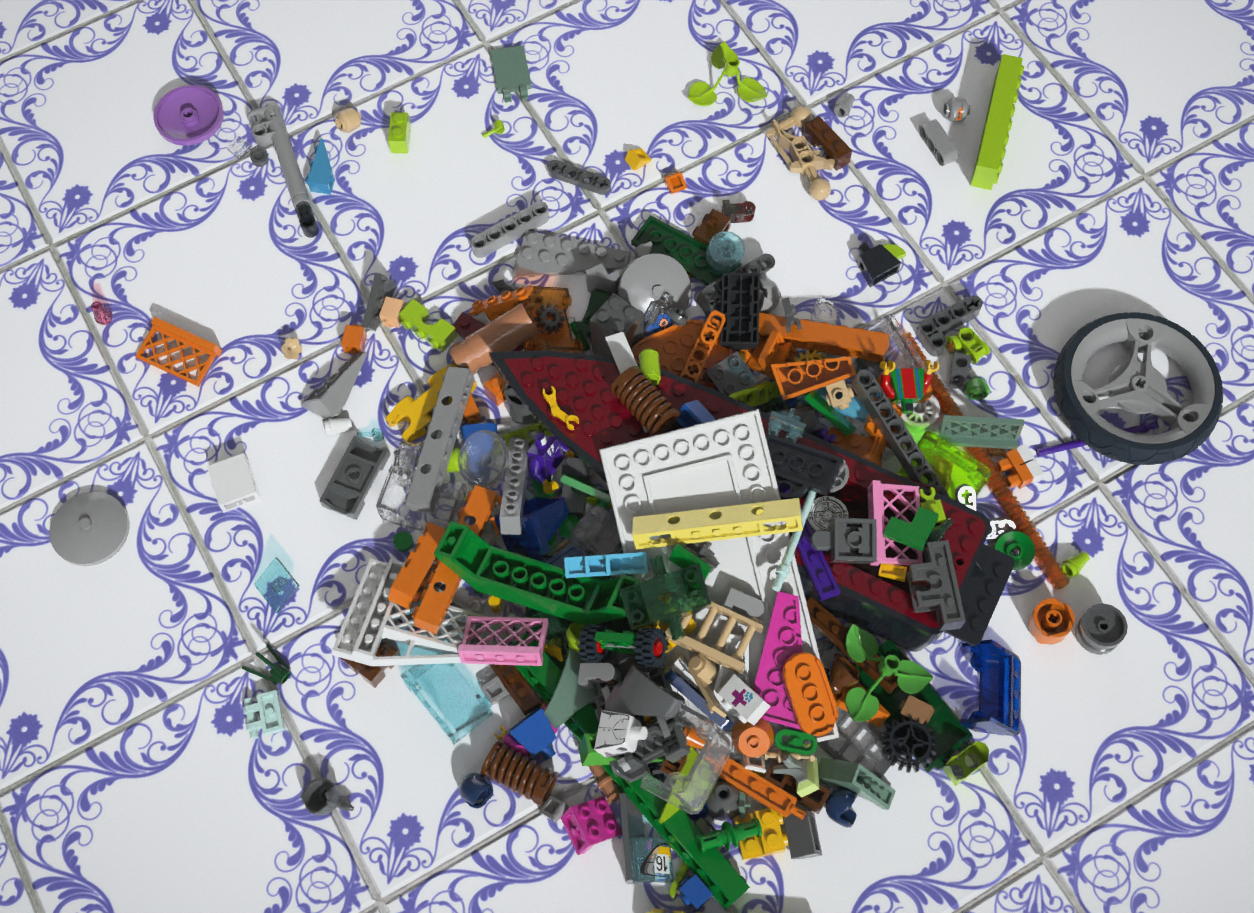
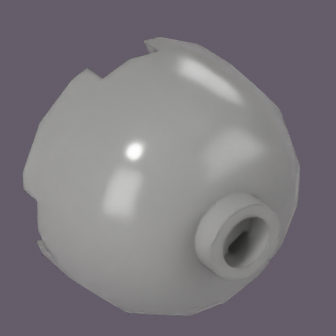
M760 278L759 313L768 314L778 306L781 300V292L774 281L768 278Z

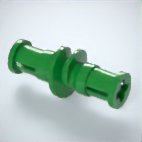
M753 818L750 822L735 824L734 826L725 821L722 823L721 830L717 829L703 835L700 833L696 834L695 842L700 853H704L710 848L722 847L723 845L728 851L730 850V843L735 848H738V841H743L753 836L761 837L762 827L757 818Z

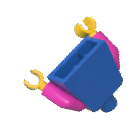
M545 701L508 731L503 726H500L503 733L496 735L494 732V736L499 741L508 745L510 749L514 748L516 752H522L524 756L528 754L534 756L540 752L545 760H548L556 754L550 743L556 739L555 734L558 728L554 729L544 714L545 708L548 705Z

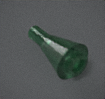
M947 518L941 525L936 526L928 542L942 541L946 531L953 525V520Z

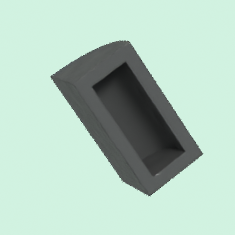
M806 810L805 812L807 813L803 820L794 814H790L787 818L783 817L791 859H805L822 855L814 812Z

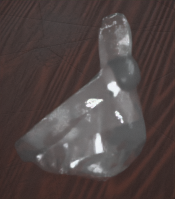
M825 295L817 299V303L810 313V320L837 325L839 321L838 308L833 302L826 300Z

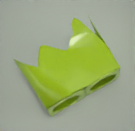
M977 741L968 746L959 755L952 756L942 770L952 783L957 786L987 764L989 761V748L985 743ZM970 753L976 754L979 757L980 763L976 768H970L965 763V757ZM952 765H958L963 769L962 778L957 779L951 769Z

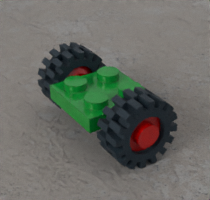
M586 625L582 628L583 631L580 632L581 637L578 638V641H580V645H578L580 649L579 655H582L581 659L588 663L606 662L605 659L609 658L608 654L611 651L618 654H633L635 659H638L637 663L644 667H661L662 663L665 662L664 657L667 658L666 650H668V647H666L668 639H665L667 635L664 633V630L658 628H642L639 634L635 636V633L631 631L617 633L616 631L608 630L604 625Z

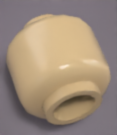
M348 107L336 114L335 125L340 131L350 133L360 127L361 115L357 110Z

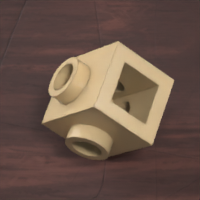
M845 380L826 386L828 394L825 396L829 406L832 405L833 408L838 407L839 410L850 407L849 403L853 402L852 397H855L852 387H848ZM842 392L843 397L838 399V393Z

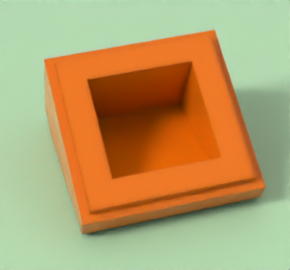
M682 172L663 178L670 194L687 188Z

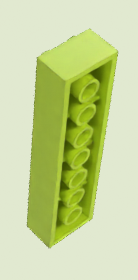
M1002 54L993 84L970 186L992 190L993 184L998 182L999 174H1001L1003 167L1002 161L1006 154L1005 147L1009 140L1008 134L1013 122L1011 117L1014 116L1016 108L1014 106L1018 99V90L1022 81L1019 76L1023 75L1025 67L1022 65L1023 58Z

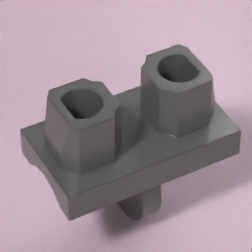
M709 541L705 545L698 542L696 545L689 543L683 546L712 567L711 572L720 564L713 558L715 553L709 549L712 545Z

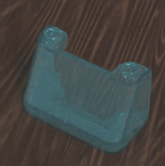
M453 663L418 664L400 675L406 687L417 697L453 745L493 714L490 709L492 707L490 701L486 697L481 698Z

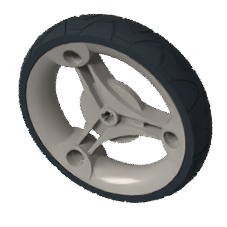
M1124 312L1095 319L1093 322H1089L1071 336L1063 346L1056 361L1053 388L1055 389L1054 396L1062 417L1067 425L1070 426L1069 428L1082 442L1096 452L1116 461L1137 465H1155L1180 459L1206 441L1215 429L1222 411L1223 386L1213 357L1207 348L1188 330L1160 316L1139 312ZM1121 343L1130 350L1129 362L1115 368L1107 385L1093 390L1091 386L1083 382V372L1088 360L1099 349L1111 344ZM1158 349L1164 352L1182 368L1191 386L1192 405L1184 407L1169 395L1163 375L1152 365L1151 351ZM1138 353H1143L1142 362L1137 361ZM1109 394L1111 396L1103 400H1099L1098 398ZM1120 407L1134 414L1151 413L1169 423L1171 429L1168 432L1154 435L1134 434L1113 426L1103 419L1097 411L1103 408Z

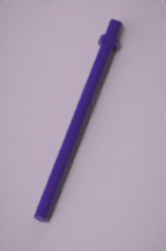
M1157 421L1150 423L1141 422L1140 425L1121 430L1134 434L1141 432L1145 434L1149 430L1159 428V424ZM1078 439L1036 449L1038 457L1086 446V444Z

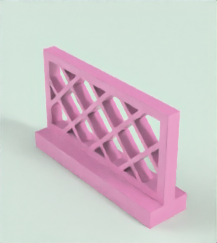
M872 480L868 486V519H877V561L870 565L878 566L880 563L897 565L923 563L922 551L909 546L901 551L893 543V540L883 537V533L889 523V519L884 515V510L888 507L897 515L895 518L899 517L903 521L912 523L903 513L909 509L916 514L920 507L919 486L881 484V481ZM883 490H890L896 497L889 502L883 496ZM904 492H914V500L911 503L902 496ZM896 499H899L906 506L901 512L892 505ZM889 546L898 554L895 558H886L885 550ZM911 548L916 553L917 560L909 559L904 552Z
M468 616L462 644H459L458 648L461 663L542 666L543 649L549 623L548 618ZM472 623H481L483 625L476 631L471 628ZM495 624L503 626L495 632L490 628ZM515 624H519L522 626V628L516 632H514L511 629V627ZM535 625H542V629L536 633L530 628ZM488 630L491 635L482 639L479 635ZM507 630L511 635L502 640L499 635ZM527 631L531 636L523 641L519 636ZM474 638L479 641L476 645L468 644ZM494 638L499 642L497 645H487ZM514 639L519 642L516 646L507 645ZM534 640L539 643L538 647L528 646Z

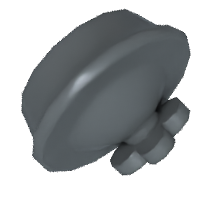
M672 307L667 311L669 317L674 321L673 325L680 327L687 324L688 316L683 309Z

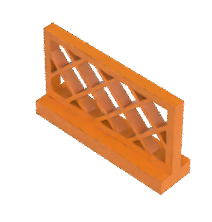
M154 317L151 321L153 326L135 357L199 387L215 357H219L222 350L212 342ZM157 331L161 333L162 340L154 342L153 337ZM176 340L178 347L169 350L167 342ZM164 344L166 351L157 354L155 347ZM192 347L194 354L185 357L183 349ZM152 348L153 356L143 357L144 352ZM180 351L181 358L172 361L171 353ZM203 354L209 355L207 361L200 364L198 356ZM167 355L169 363L160 365L158 358ZM195 358L197 365L188 368L186 361ZM183 362L185 370L175 372L174 365ZM198 369L199 375L195 381L190 378L189 372Z

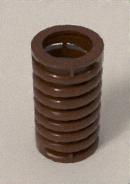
M637 366L626 369L611 385V392L616 395L617 399H620L621 403L630 410L631 414L640 421L642 426L646 427V430L652 436L666 433L678 421L680 412L672 406L671 402H667V398L662 396L661 391H657V387L653 386L650 380H647V376Z
M497 741L493 745L481 768V775L485 777L490 776L492 781H497L499 785H504L507 789L511 788L512 792H518L520 796H525L527 800H532L534 804L540 807L544 805L558 779L559 772L555 771L550 774V767H546L543 770L544 765L542 763L537 764L535 759L530 760L527 755L523 757L522 752L516 753L514 748L509 749V746L501 741Z

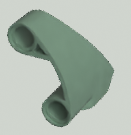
M571 648L568 649L560 680L544 712L554 729L565 723L587 704L595 703L594 697L598 695L594 686L593 689H585L578 684L580 663L588 662H584L581 659L582 655H579Z

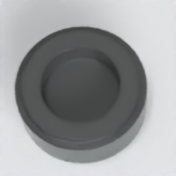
M257 149L251 153L250 159L254 166L263 167L269 162V157L265 150Z

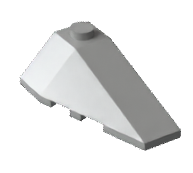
M364 351L354 354L338 368L339 373H335L325 379L326 384L319 389L315 388L300 405L323 419L337 417L348 400L367 353Z

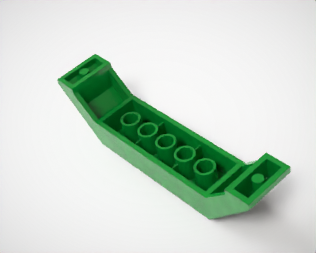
M450 521L434 551L436 558L476 591L585 626L597 625L626 617L641 584L640 579L621 574L620 577L604 581L593 577L566 578L564 568L490 546L471 531L469 526Z

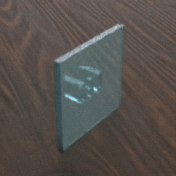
M278 557L272 560L254 583V586L275 613L281 610L300 586Z

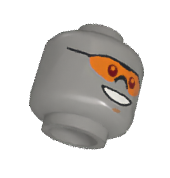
M951 98L944 104V117L948 121H964L967 115L970 114V105L963 98Z

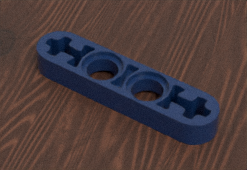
M670 669L665 675V679L719 727L727 731L732 726L733 721L728 716L723 718L715 711L711 714L706 706L708 702L704 695L674 669Z

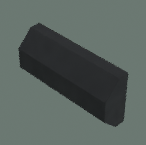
M722 273L721 313L725 314V323L721 330V346L732 350H748L758 347L760 273Z

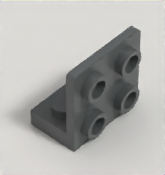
M737 351L708 369L703 376L707 383L712 381L717 390L727 396L753 387L758 383Z

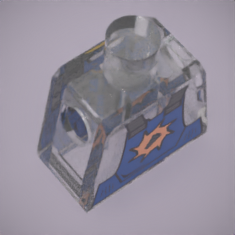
M663 293L661 303L655 301L649 303L644 313L645 333L655 334L673 326L674 321L667 314V311L674 307L671 306L674 299L673 295Z

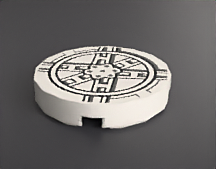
M831 496L815 499L807 517L814 532L817 530H829V521L834 518H848L846 506L839 499Z

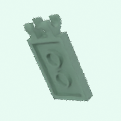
M524 45L490 50L498 94H504L505 103L512 102L510 92L520 91L522 100L529 99L528 89H532Z

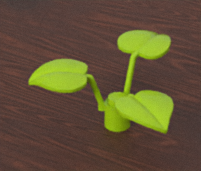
M724 41L716 47L711 56V63L715 68H724L722 74L712 88L705 82L694 83L689 89L688 99L698 106L712 105L717 100V95L713 91L717 88L724 75L728 77L737 76V83L740 85L737 89V94L746 102H756L765 99L768 94L764 87L752 78L746 77L742 82L740 81V71L738 70L739 58Z

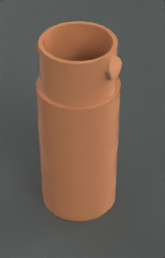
M520 303L467 336L463 342L453 344L449 352L458 368H468L475 375L478 369L485 368L493 363L489 352L512 351L540 334V331L524 305Z

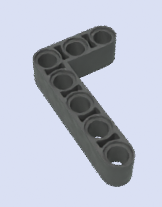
M766 253L731 273H749L748 270H750L752 273H760L761 277L774 267L775 259L771 254ZM722 278L706 286L697 295V302L707 318L714 309L721 313L722 290L719 286H722ZM704 294H707L710 299H707ZM713 316V318H715V319H717V320H719V321L721 322L720 317H718V316Z

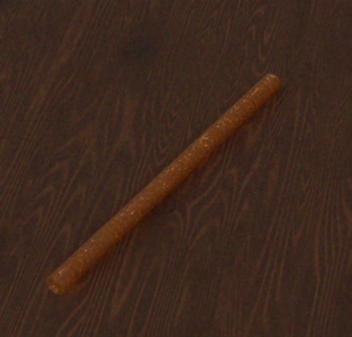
M911 332L900 335L896 342L900 344L899 346L903 353H906L905 356L909 362H912V367L924 368V371H926L927 369L924 364L927 361V357L923 351H920L921 348L914 337H912ZM936 371L932 372L933 377L930 382L933 391L932 395L938 400L942 414L963 416V413L959 412L960 408L957 407L956 402L951 398L950 393H947V388H944L945 385L941 383V379H938L939 376L935 374ZM964 447L969 456L973 457L972 461L976 462L975 465L979 467L978 470L982 472L981 475L986 477L985 481L989 482L988 486L992 487L991 490L995 492L994 495L998 497L997 500L1002 502L1001 506L1005 507L1004 511L1008 512V517H1011L1015 527H1018L1017 531L1026 534L1033 541L1035 546L1034 558L1038 559V564L1041 563L1040 567L1044 569L1043 572L1045 574H1048L1047 578L1051 579L1050 583L1052 585H1055L1054 589L1059 590L1067 586L1070 579L1066 578L1067 574L1063 573L1064 570L1059 567V562L1056 563V557H1053L1054 554L1049 552L1050 548L1046 547L1047 543L1043 542L1042 536H1039L1040 533L1036 531L1037 528L1033 526L1034 523L1029 521L1030 517L1026 516L1027 512L1023 511V506H1020V502L1016 501L1017 497L1013 496L1014 492L1010 491L1011 488L1009 485L1007 486V481H1004L1003 475L1000 476L1001 472L997 471L998 467L994 466L995 463L991 461L988 452L984 451L985 448Z

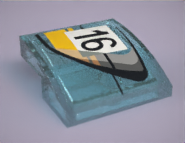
M629 838L632 880L634 883H671L674 881L671 847L663 838Z

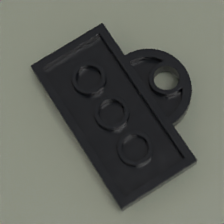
M767 433L766 440L778 489L783 486L790 488L787 493L779 492L781 500L800 499L808 490L828 496L842 467L843 458Z

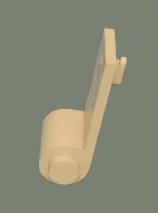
M701 654L692 656L688 662V670L708 702L706 703L707 708L711 714L715 711L723 718L726 717L727 714L709 686L717 678V666Z

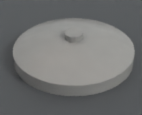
M651 253L642 255L627 265L619 280L618 296L642 311L644 317H646L653 302L658 303L656 307V312L658 313L660 307L664 308L665 313L669 307H677L685 312L690 301L691 284L686 270L678 261L664 254ZM664 293L671 295L669 302L662 300Z
M86 492L76 495L67 500L57 510L51 521L49 535L52 547L62 559L70 564L86 567L101 564L115 556L125 544L130 530L129 516L123 505L109 494Z

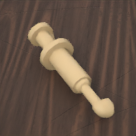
M781 749L778 752L767 751L765 753V760H768V758H778V763H781L782 756L785 754H789L798 761L800 759H810V762L815 761L814 755H801L799 753L782 751Z

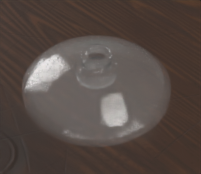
M480 430L471 434L463 443L459 453V470L463 479L473 487L478 485L483 488L491 487L503 477L507 469L508 449L505 441L499 434L489 430Z

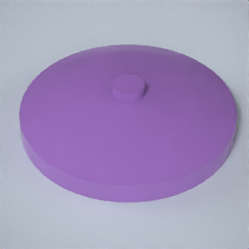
M187 85L171 90L159 100L153 114L154 124L159 134L166 141L182 146L199 144L211 138L219 130L224 119V109L219 97L212 90L198 85Z

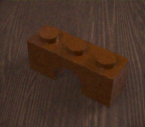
M820 116L805 124V139L814 148L819 145L823 147L826 158L835 160L834 169L836 171L850 163L852 149Z
M773 760L764 779L796 797L798 804L819 815L830 790L819 785L818 790L801 798L796 792V779L793 776L773 773V766L782 765Z

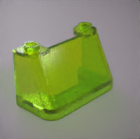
M926 431L917 445L950 498L955 500V491L959 485L968 484L974 489L977 499L991 476L990 469L935 433ZM911 460L912 465L918 467L917 462ZM901 467L897 474L909 478L903 467ZM922 476V481L928 484L927 478ZM966 489L964 490V493H962L961 495L965 498V503H968V501L966 500V494H969L970 492H968Z

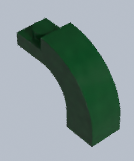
M598 289L591 291L586 313L582 320L576 322L575 329H579V335L591 338L590 319L613 293Z

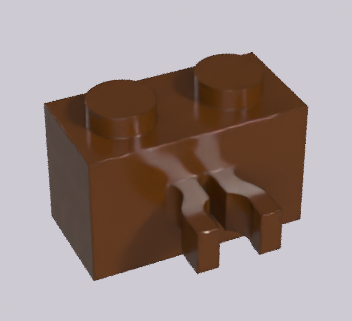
M712 209L709 214H705L702 224L694 229L692 235L694 239L715 249L729 231L731 218Z

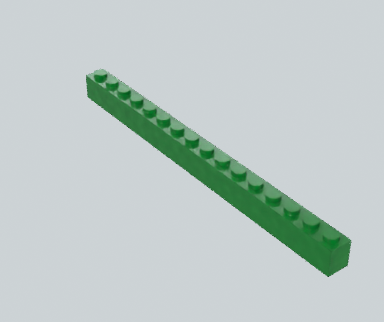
M527 634L521 639L524 641L525 639L530 637V635ZM534 640L528 646L538 647L539 644ZM516 641L510 646H516L519 644V642ZM543 651L542 666H514L548 704L563 671ZM591 703L578 710L564 723L580 742L584 734L597 733L599 721ZM600 765L618 787L626 793V796L694 875L696 874L712 892L713 897L725 910L750 888L745 878L737 873L730 861L724 858L716 847L707 849L704 853L698 851L695 835L699 833L703 835V833L689 818L685 810H678L669 819L660 824L658 821L660 813L667 802L669 793L661 786L657 778L651 774L630 783L614 774L610 765Z

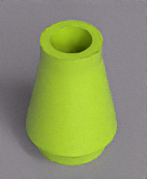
M1081 551L1064 560L1061 565V571L1069 578L1078 576L1082 568L1090 560L1089 555L1085 551Z

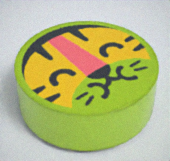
M950 335L946 337L945 347L950 354H954L955 352H960L961 342L956 335Z

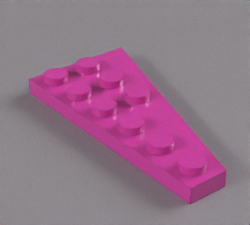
M777 591L753 690L771 706L761 717L762 719L801 730L797 724L782 679V668L785 661L791 655L802 652L799 596Z

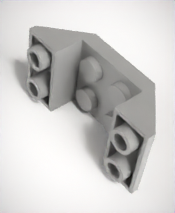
M651 241L642 243L635 248V259L642 255L653 253ZM602 263L597 266H591L588 270H585L587 291L591 293L592 290L598 289L615 293L618 291L619 280L626 267L616 269L608 274Z

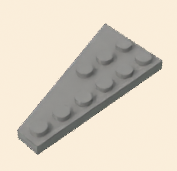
M526 230L514 266L512 279L519 278V276H528L530 278L535 277V275L545 274L547 276L575 274V272H585L591 266H597L601 263L607 272H612L628 265L630 252Z

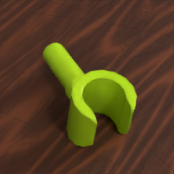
M502 120L495 121V128L482 134V137L486 138L493 133H504L505 128Z

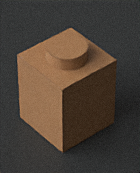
M909 695L908 699H904L900 705V714L905 719L912 716L913 721L916 722L919 719L921 725L925 722L928 723L935 711L931 705Z

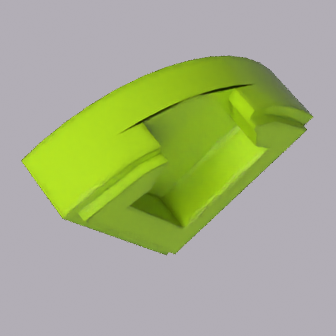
M883 245L897 259L906 256L904 249L897 245Z

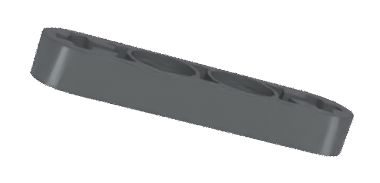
M552 160L547 165L548 175L552 178L600 195H606L611 190V182L604 176L559 160ZM568 172H574L576 175L574 177H568L566 174ZM586 177L592 179L589 183H584L582 180Z

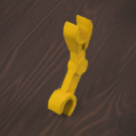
M551 386V395H547L543 388V397L550 405L551 414L564 421L569 430H574V426L569 422L575 421L579 424L578 417L575 415L569 416L560 410L556 403V391L553 386Z

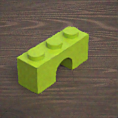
M414 299L399 313L401 325L407 330L411 329L414 331L418 338L427 340L434 349L438 348L444 352L457 337L455 327L442 318L433 325L425 324L429 318L428 310Z

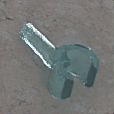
M373 428L369 432H357V437L373 436V441L375 442L384 440L383 432L379 428Z

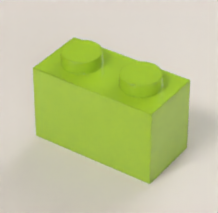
M391 112L388 135L391 153H409L411 122L408 112Z

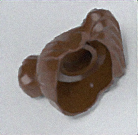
M834 653V660L830 668L831 678L828 681L832 693L839 694L843 687H850L860 681L858 678L859 670L843 655Z

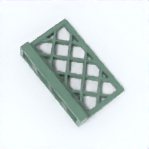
M943 415L942 422L939 424L938 445L1017 450L1018 439L1024 426V419Z

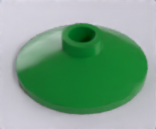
M1007 532L995 544L994 549L1014 558L1015 565L1012 570L1026 568L1035 557L1033 541L1022 532ZM1014 549L1019 551V554L1016 556L1011 554Z

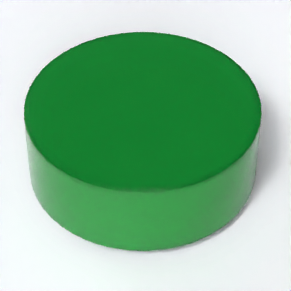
M402 531L394 536L393 543L398 551L407 552L413 547L414 540L410 533Z

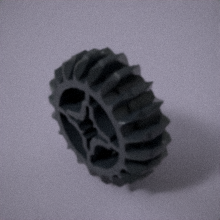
M900 716L899 722L893 719L892 725L887 724V731L882 732L884 739L880 741V744L885 745L881 752H888L885 760L892 759L893 761L890 765L893 767L897 763L899 771L906 767V773H910L911 767L915 773L919 771V766L923 770L926 769V763L931 764L933 762L931 757H936L937 755L934 750L938 748V744L933 743L937 740V736H930L934 731L933 728L927 730V722L921 725L919 719L914 722L912 716L907 718V721L903 716ZM906 729L905 737L893 739V735L896 732ZM914 731L920 734L923 740L918 739L915 736ZM908 738L909 741H911V744L913 743V746L911 747L910 751L909 747L905 745ZM895 749L903 751L904 757L900 756ZM925 749V754L922 757L912 759L914 751Z

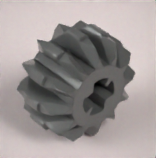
M548 303L547 308L545 305H541L540 310H536L535 314L537 316L534 317V321L539 322L536 324L537 328L542 327L541 333L547 330L548 335H551L553 331L558 333L559 328H563L564 324L562 322L566 318L560 316L564 311H557L558 305L552 308L551 303ZM547 317H548V318L552 317L553 320H552V321H551V320H548V321H547L546 318H547Z

